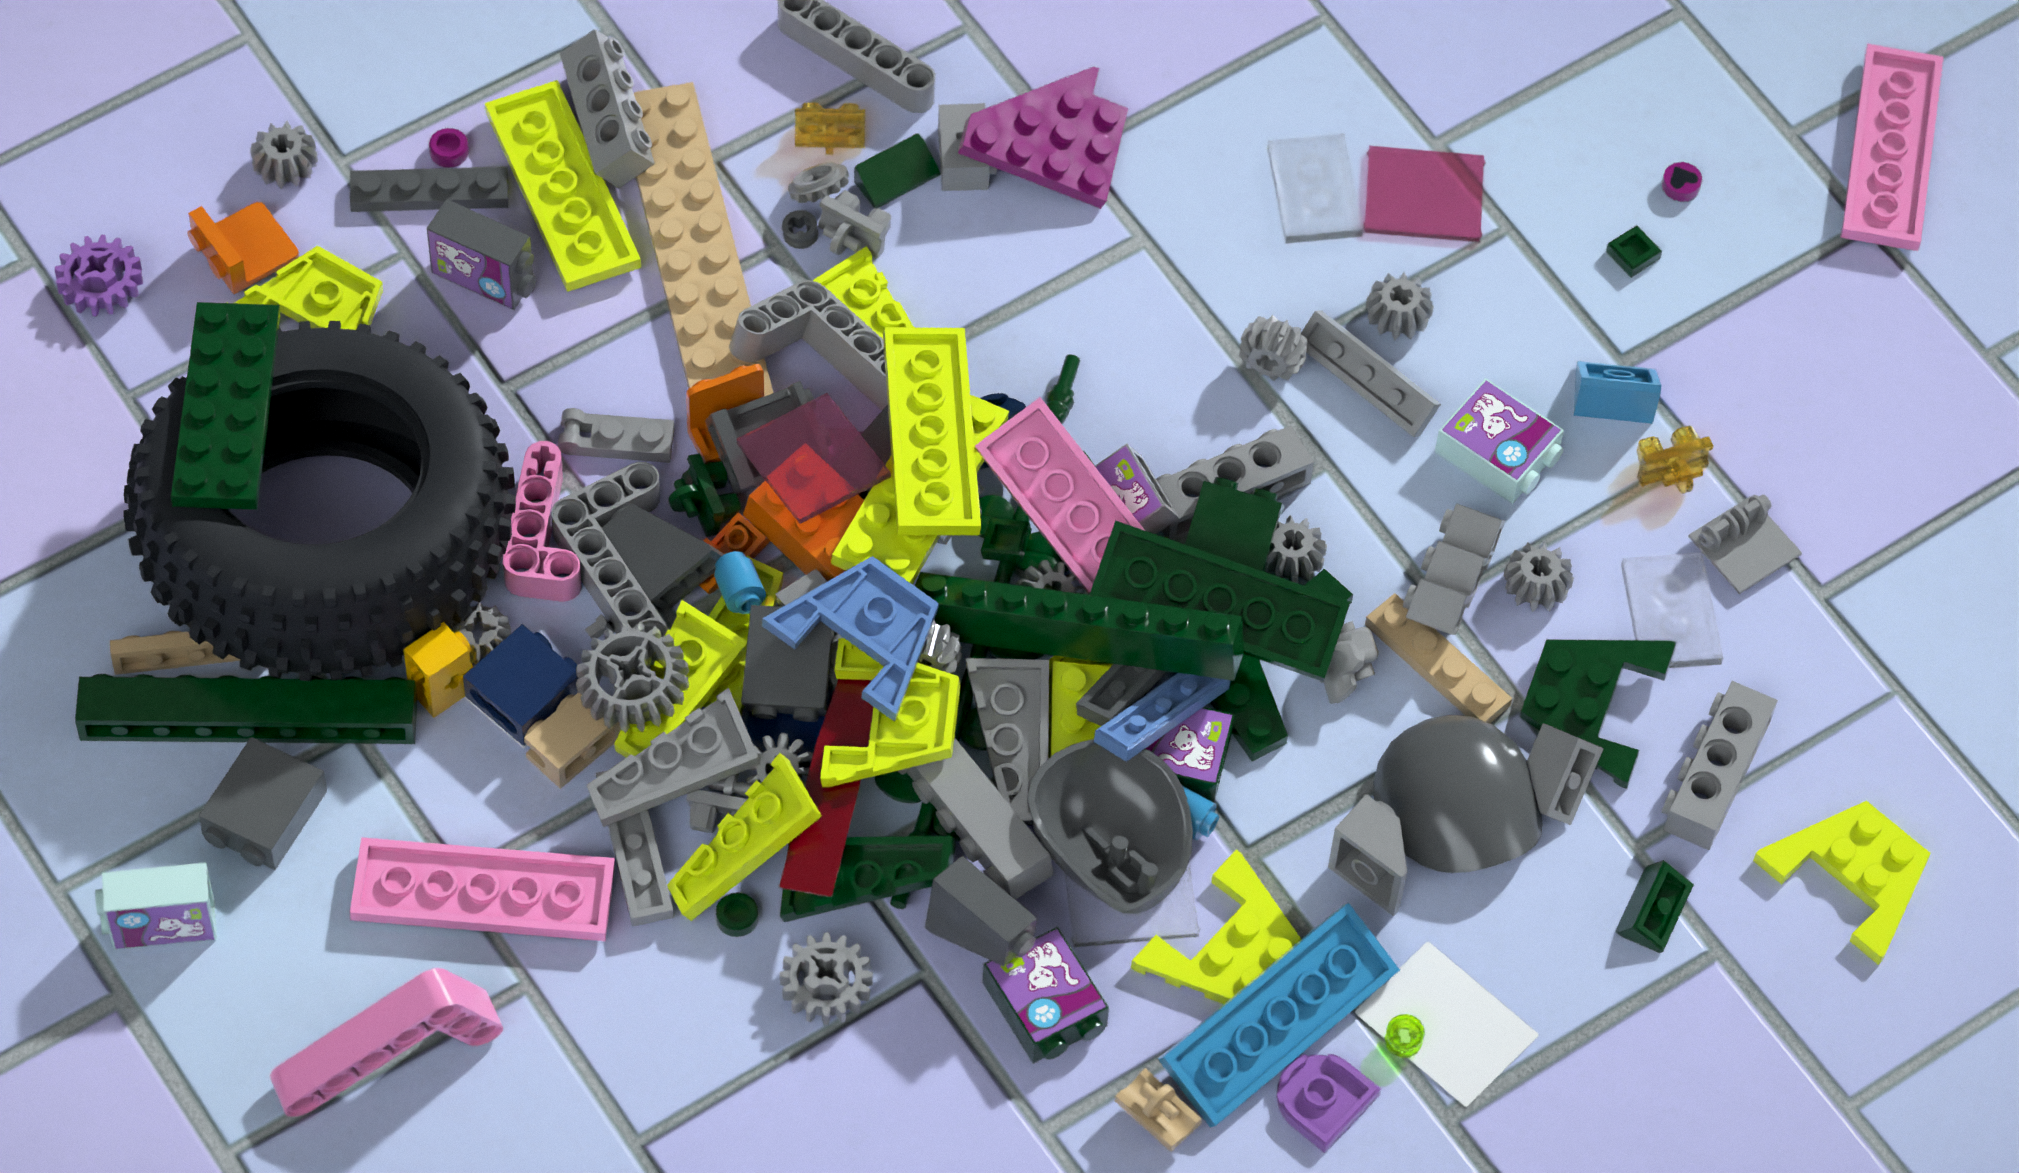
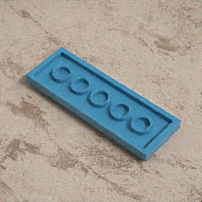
M1346 903L1158 1058V1060L1209 1127H1214L1392 978L1400 969L1352 906Z

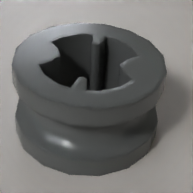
M797 210L790 212L783 219V237L789 246L796 249H804L815 244L818 239L816 219L811 213ZM795 226L800 229L807 226V232L798 231L794 234L793 227Z

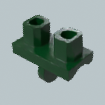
M700 453L688 455L687 461L690 466L682 474L681 479L673 483L676 490L670 494L668 503L673 511L686 512L688 518L697 516L706 537L717 535L721 523L729 522L737 512L740 513L741 503L734 492L722 495L717 494L716 489L725 488L727 482V472L722 461L704 463Z

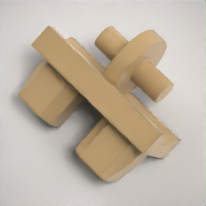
M1146 1068L1139 1073L1129 1086L1115 1095V1102L1170 1152L1201 1124L1202 1118L1175 1095V1090L1169 1084L1164 1085Z

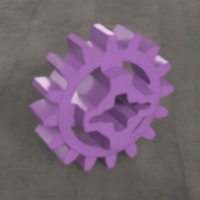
M101 234L98 242H92L91 238L86 236L84 237L85 245L80 247L73 242L70 244L71 255L66 253L59 255L61 265L55 266L54 269L57 290L59 294H63L66 305L75 302L78 313H82L88 307L91 308L92 316H97L99 310L105 308L108 314L111 315L114 314L113 306L116 304L123 308L128 307L127 296L138 297L137 285L143 284L141 261L139 257H135L134 249L131 245L123 248L121 238L117 237L112 243H107L105 234Z

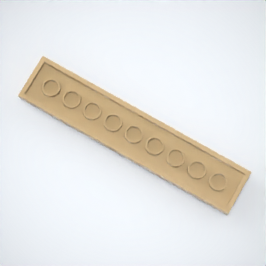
M689 82L633 92L635 100L643 112L641 120L644 130L652 141L650 149L655 163L636 176V181L688 389L701 380H712L726 375L737 367L760 364L764 371V396L772 394L773 389L765 358L756 362H745L739 360L730 352L729 345L739 314L751 307L694 84Z

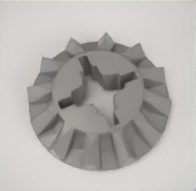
M822 163L814 165L796 175L789 184L788 191L791 199L797 200L798 203L816 202L827 195L838 193L840 188L845 187L849 183V173L846 166L841 164Z
M480 602L476 606L471 607L473 612L465 621L463 620L460 624L454 621L451 624L454 633L459 631L468 640L472 648L470 661L475 664L481 661L511 634L508 617L501 614L496 605L490 608L483 606ZM477 622H481L485 631L482 633L481 638H479V644H476L473 633L470 632L474 631Z

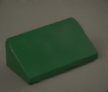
M919 133L906 138L854 167V183L874 208H879L940 175V170Z
M1664 860L1646 866L1615 932L1621 937L1653 951L1663 952L1694 884Z

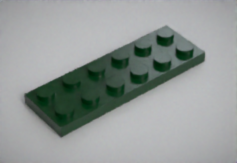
M197 302L171 492L172 507L257 510L280 324L279 305Z
M1116 520L1089 594L1242 616L1244 655L1322 682L1326 677L1351 603L1350 601Z

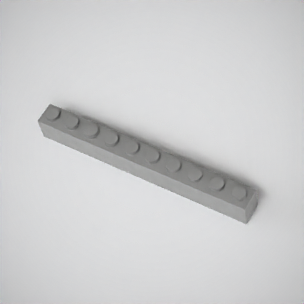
M817 569L811 571L775 594L778 607L789 604L827 581ZM839 634L833 637L829 686L832 689H835L838 682L835 675V662L838 639L843 638ZM955 737L951 758L898 770L901 775L908 773L914 781L912 783L913 788L922 802L925 804L931 802L938 810L936 815L943 828L948 833L954 831L961 839L960 846L968 859L973 863L978 860L985 869L983 873L1014 899L1019 898L1053 876L1050 853Z

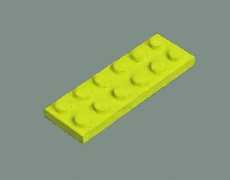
M558 80L484 103L485 113L566 291L569 292L641 268V258L604 179L594 172L585 138Z
M884 327L883 344L897 535H980L981 518L965 328Z
M970 394L974 445H976L1008 421L1009 411ZM975 449L976 470L978 472L984 460ZM890 456L833 552L831 564L847 571L873 556L913 585L941 535H897L892 456Z

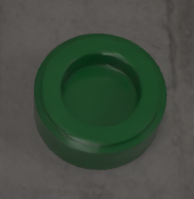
M738 892L724 896L716 906L717 926L723 933L732 937H742L751 933L758 923V906L754 899L747 894Z

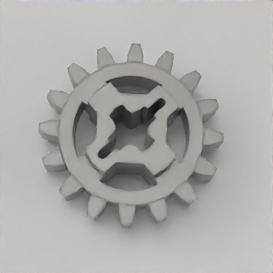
M824 933L822 942H816L809 935L807 936V947L803 948L795 943L792 946L793 957L784 956L783 969L785 971L780 972V985L784 986L782 988L783 1000H793L792 1012L794 1014L803 1009L806 1010V1021L811 1022L816 1015L822 1016L823 1024L828 1025L830 1016L836 1015L841 1022H845L846 1010L849 1009L858 1014L861 1005L859 1000H869L870 988L868 986L873 985V972L868 971L870 969L869 957L859 958L861 955V946L859 944L847 948L846 936L842 935L837 942H831L829 933ZM801 970L804 972L805 978L802 987H800L798 982V975ZM851 970L855 977L852 987L849 986L848 980Z

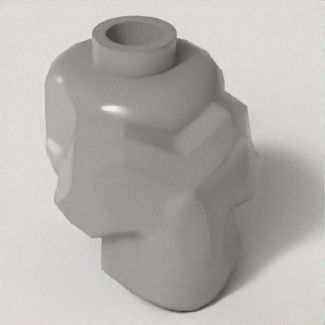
M1353 621L1343 624L1326 677L1323 682L1320 681L1325 685V690L1331 704L1340 703L1356 689V681L1375 675L1372 662L1378 657V649L1372 632L1367 627L1355 629Z

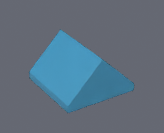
M1577 361L1573 416L1653 424L1662 387L1656 369Z

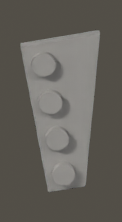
M966 658L965 664L996 789L1026 825H1033L1027 800L1030 784L1040 766L1048 760L1049 660Z
M729 688L717 695V700L703 710L698 708L686 716V721L668 734L663 732L651 740V745L636 756L629 755L586 785L603 827L760 765L759 757Z

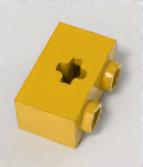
M442 622L441 627L436 630L432 629L403 649L407 680H415L417 700L433 718L465 697L463 676L473 668L470 661L472 648L466 637L459 631L454 633L445 622Z

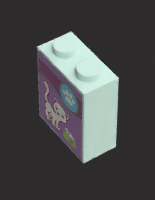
M1485 378L1440 428L1435 452L1513 504L1522 493L1527 495L1534 489L1540 479L1539 473L1546 466L1552 468L1557 463L1564 450L1560 446L1564 430Z
M206 862L102 872L103 889L95 890L97 915H100L102 934H110L114 950L217 940L215 901Z

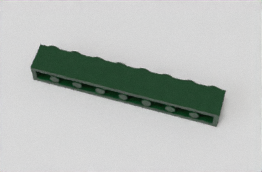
M920 572L915 587L939 603L934 618L935 623L940 626L950 625V632L960 635L959 642L1233 681L1244 653L1242 616L926 572Z
M95 674L92 677H79L75 723L80 741L247 743L250 737H253L263 743L415 744L418 700L415 680H405L400 677H389L385 680H364L360 677L351 676L342 680L332 681L331 679L312 676L311 681H300V679H281L270 676H263L259 679L238 678L232 675H223L218 678H197L192 675H179L175 678L154 677L148 674H139L134 677H113L108 674Z

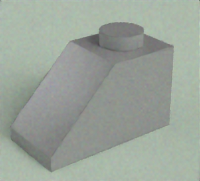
M1542 724L1527 760L1540 813L1566 824H1572L1603 748L1547 724Z

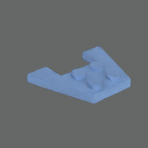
M871 556L762 619V627L795 650L820 621L884 666L862 691L861 698L895 722L936 616L939 603Z

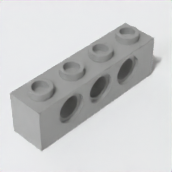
M594 29L559 54L594 172L599 177L620 188L655 164L650 149L652 141L644 130L641 120L643 112L634 97L632 90L634 82L626 70L623 61L625 53L621 44L615 38H609Z
M1290 425L1280 430H1269L1262 434L1259 439L1247 444L1233 445L1225 450L1223 454L1211 459L1197 460L1187 469L1175 474L1161 475L1156 480L1179 516L1176 521L1161 531L1165 538L1173 541L1188 535L1199 497L1192 498L1186 495L1195 494L1199 496L1203 481L1214 483L1215 477L1230 479L1239 483L1237 488L1239 491L1253 494L1254 488L1273 492L1279 497L1311 483L1314 461ZM1259 464H1265V465H1268L1269 467L1263 468V467H1260V466H1258V465H1259Z
M1731 681L1725 695L1720 692L1717 693L1708 714L1713 716L1714 719L1710 727L1702 724L1693 744V747L1699 750L1694 759L1686 757L1677 780L1683 783L1678 792L1670 790L1661 812L1668 815L1664 831L1707 850L1711 849L1772 720L1778 700L1734 681ZM1726 728L1735 729L1739 734L1730 733ZM1710 761H1719L1724 766L1713 765ZM1694 793H1702L1709 799L1698 798Z

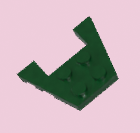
M1546 639L1522 706L1520 717L1539 731L1544 723L1603 748L1595 769H1601L1614 778V783L1627 789L1639 756V750L1600 738L1599 735L1622 670H1631L1665 681L1676 649V642L1671 640Z

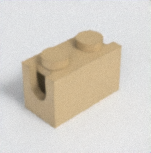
M580 693L565 697L552 715L546 720L535 722L524 737L525 743L531 748L526 752V758L560 789L615 743L621 730L620 722H617L609 729L605 726L604 717L595 721L591 716V708L585 709L581 702L582 695Z

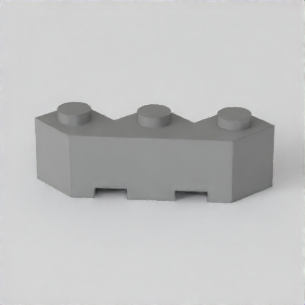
M1457 503L1454 511L1447 509L1439 532L1445 534L1443 541H1438L1436 548L1429 546L1422 562L1421 569L1427 571L1425 578L1420 579L1417 586L1411 584L1403 603V607L1409 609L1406 618L1451 635H1456L1462 623L1465 608H1469L1479 587L1482 573L1489 566L1505 521Z

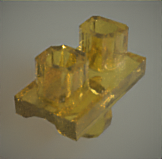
M804 103L802 108H795V147H826V155H833L834 148H865V109H859L857 104L843 103L838 109H823L818 103Z
M1691 425L1679 428L1672 433L1671 443L1673 447L1663 449L1658 437L1655 436L1641 439L1636 450L1640 463L1637 478L1641 486L1662 481L1665 487L1675 484L1682 494L1691 492L1693 490V479L1703 476L1702 469L1708 467L1709 464L1708 452L1713 450L1714 446L1709 436L1700 438Z

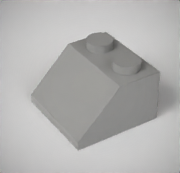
M1366 794L1335 827L1328 868L1388 913L1395 916L1400 908L1407 875L1400 818L1396 816L1389 805L1382 801L1377 802Z

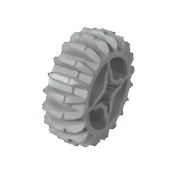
M639 621L634 631H628L627 625L622 622L620 633L614 634L606 628L604 641L592 637L590 642L592 650H582L581 659L583 663L577 664L576 674L579 678L576 682L577 692L582 695L581 702L585 709L591 708V716L595 721L604 717L605 726L609 729L617 722H620L621 730L625 733L630 728V724H637L638 730L643 733L645 722L651 720L654 725L659 727L661 714L673 718L675 713L673 704L683 705L684 695L682 691L688 690L689 687L688 677H686L687 673H689L688 663L683 660L684 653L682 648L674 646V640L670 634L661 637L660 629L656 626L645 633L644 625ZM652 659L658 661L666 670L664 679L656 677L655 672L651 670L650 662ZM602 675L608 677L610 683L614 684L615 693L613 696L607 694L600 687L599 683Z

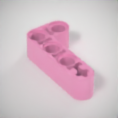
M549 441L535 442L527 448L516 493V509L511 517L512 536L510 541H508L506 553L503 554L505 585L512 594L521 597L565 602L579 595L582 589L580 561L572 551L549 547L552 534V507L559 501L563 482L561 451L558 446ZM545 467L544 476L539 475ZM535 499L543 500L539 503L530 502ZM535 534L536 536L524 537L523 535ZM520 568L529 569L528 571H525V572H517V571H515V570L520 569ZM558 574H569V576L563 578L556 577Z

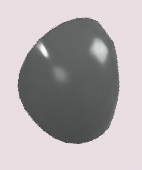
M1447 715L1426 719L1406 729L1391 741L1378 761L1373 782L1374 800L1377 802L1382 801L1389 805L1396 816L1400 818L1405 855L1422 866L1447 873L1471 872L1485 869L1525 854L1537 844L1541 837L1542 813L1539 811L1527 760L1517 744L1491 723L1462 715Z
M1094 739L1073 744L1052 755L1040 766L1031 780L1027 800L1035 835L1050 853L1051 859L1077 885L1098 900L1125 914H1138L1151 909L1165 899L1178 885L1187 869L1191 856L1192 821L1184 788L1174 771L1164 760L1151 751L1144 749L1126 762L1096 744Z

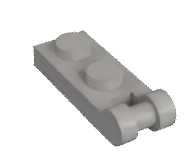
M568 408L562 412L561 426L564 428V431L558 438V448L561 453L577 456L670 463L674 420L588 414L576 408ZM590 432L591 438L581 437L579 433Z

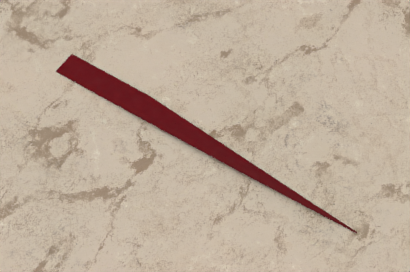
M838 679L816 742L805 784L808 794L822 817L790 842L779 884L780 888L829 897L833 894L861 780L832 787H822L820 777L824 746H869L873 706L861 697L862 691L872 680Z

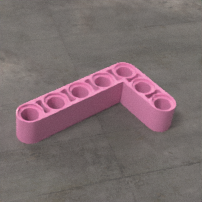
M434 968L417 975L278 1065L270 1073V1079L285 1114L289 1117H297L318 1108L437 1030L468 1045L479 1046L497 1038L502 1033L503 1026L485 989L445 969Z

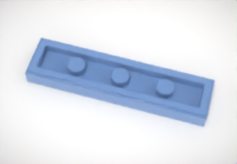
M1177 673L1095 730L1094 742L1127 762L1227 691L1230 680Z

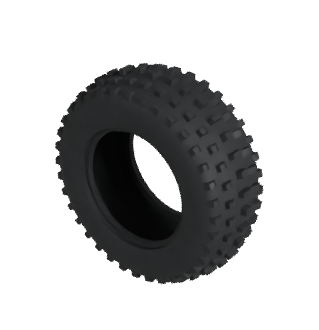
M309 321L299 322V329L283 332L279 326L262 473L280 464L305 457L342 456L369 462L386 470L398 478L412 492L405 505L381 526L361 536L328 544H297L268 537L246 526L229 509L172 507L171 492L187 377L182 376L180 379L176 377L168 385L171 392L168 398L161 396L152 407L155 415L154 420L145 419L141 426L140 432L143 437L140 440V444L133 445L127 473L128 485H124L123 494L124 502L128 504V510L123 511L125 530L136 532L137 534L128 538L132 556L143 555V560L139 562L141 577L144 582L151 581L154 583L150 592L157 604L161 603L163 606L170 605L167 615L174 624H177L179 627L184 624L190 628V638L200 645L207 641L213 645L212 653L223 660L228 655L240 659L239 667L251 671L257 665L268 668V675L275 678H280L282 673H299L300 681H311L312 675L330 673L331 680L333 681L342 680V672L345 674L352 673L354 670H360L363 677L373 674V666L386 665V662L392 668L402 665L404 648L432 629L436 630L441 627L442 622H445L453 631L451 624L454 621L459 624L463 620L465 621L473 612L470 603L473 600L481 602L486 595L488 589L486 577L496 578L500 569L499 563L503 557L502 554L506 553L508 541L511 539L512 524L510 514L515 513L516 497L515 495L508 494V489L515 488L513 467H502V464L509 460L508 449L505 443H497L496 438L500 433V429L495 419L485 415L488 408L486 402L478 393L469 394L470 384L461 373L452 375L448 371L449 362L440 355L434 359L425 355L426 347L417 341L411 346L399 342L400 335L390 330L385 336L372 334L370 325L359 324L357 330L341 329L340 321H329L328 328H311Z

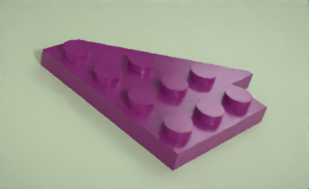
M1093 66L970 114L965 122L958 153L1101 209L1107 201L1128 108L1093 94L1099 68Z

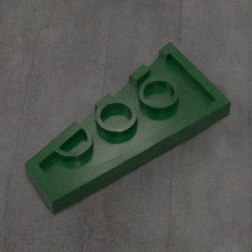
M1243 654L1235 680H1230L1229 689L1210 703L1215 710L1235 714L1232 734L1253 762L1287 744L1288 734L1260 660Z
M952 836L847 837L832 896L783 889L780 917L784 922L932 887L933 879L954 863L956 842Z

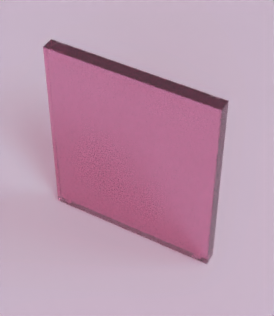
M1369 146L1367 151L1368 170L1365 222L1363 223L1364 233L1480 242L1483 235L1481 221L1484 155Z
M828 393L736 439L737 445L799 524L891 477L889 469Z

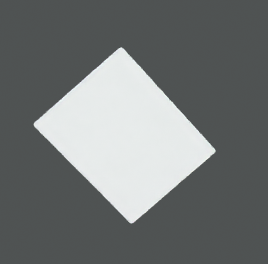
M1426 942L1399 968V972L1377 989L1355 1011L1362 1020L1465 1107L1472 1103L1538 1037V1033L1430 942Z

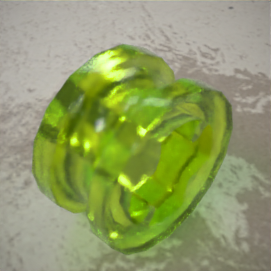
M1408 1014L1393 1017L1388 1023L1384 1038L1385 1046L1389 1052L1401 1058H1409L1416 1055L1422 1047L1425 1035L1423 1024L1415 1016ZM1400 1029L1408 1030L1410 1036L1409 1043L1401 1042V1037L1399 1036Z

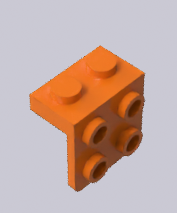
M254 202L217 223H214L202 206L188 213L191 230L187 231L191 244L197 252L202 251L217 279H222L233 294L275 273L299 257L298 248L262 202Z
M760 364L740 366L726 375L712 380H701L686 391L687 433L704 463L721 461L705 423L706 418L710 414L726 408V410L764 397V371Z

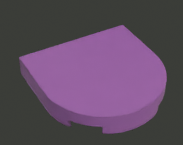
M1301 1055L1287 1065L1281 1073L1277 1087V1104L1287 1123L1325 1153L1380 1096L1381 1088L1349 1062L1337 1055Z

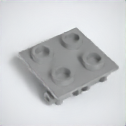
M1765 495L1748 497L1688 535L1690 540L1739 594L1802 555L1797 546L1769 517L1768 510L1771 508V502Z

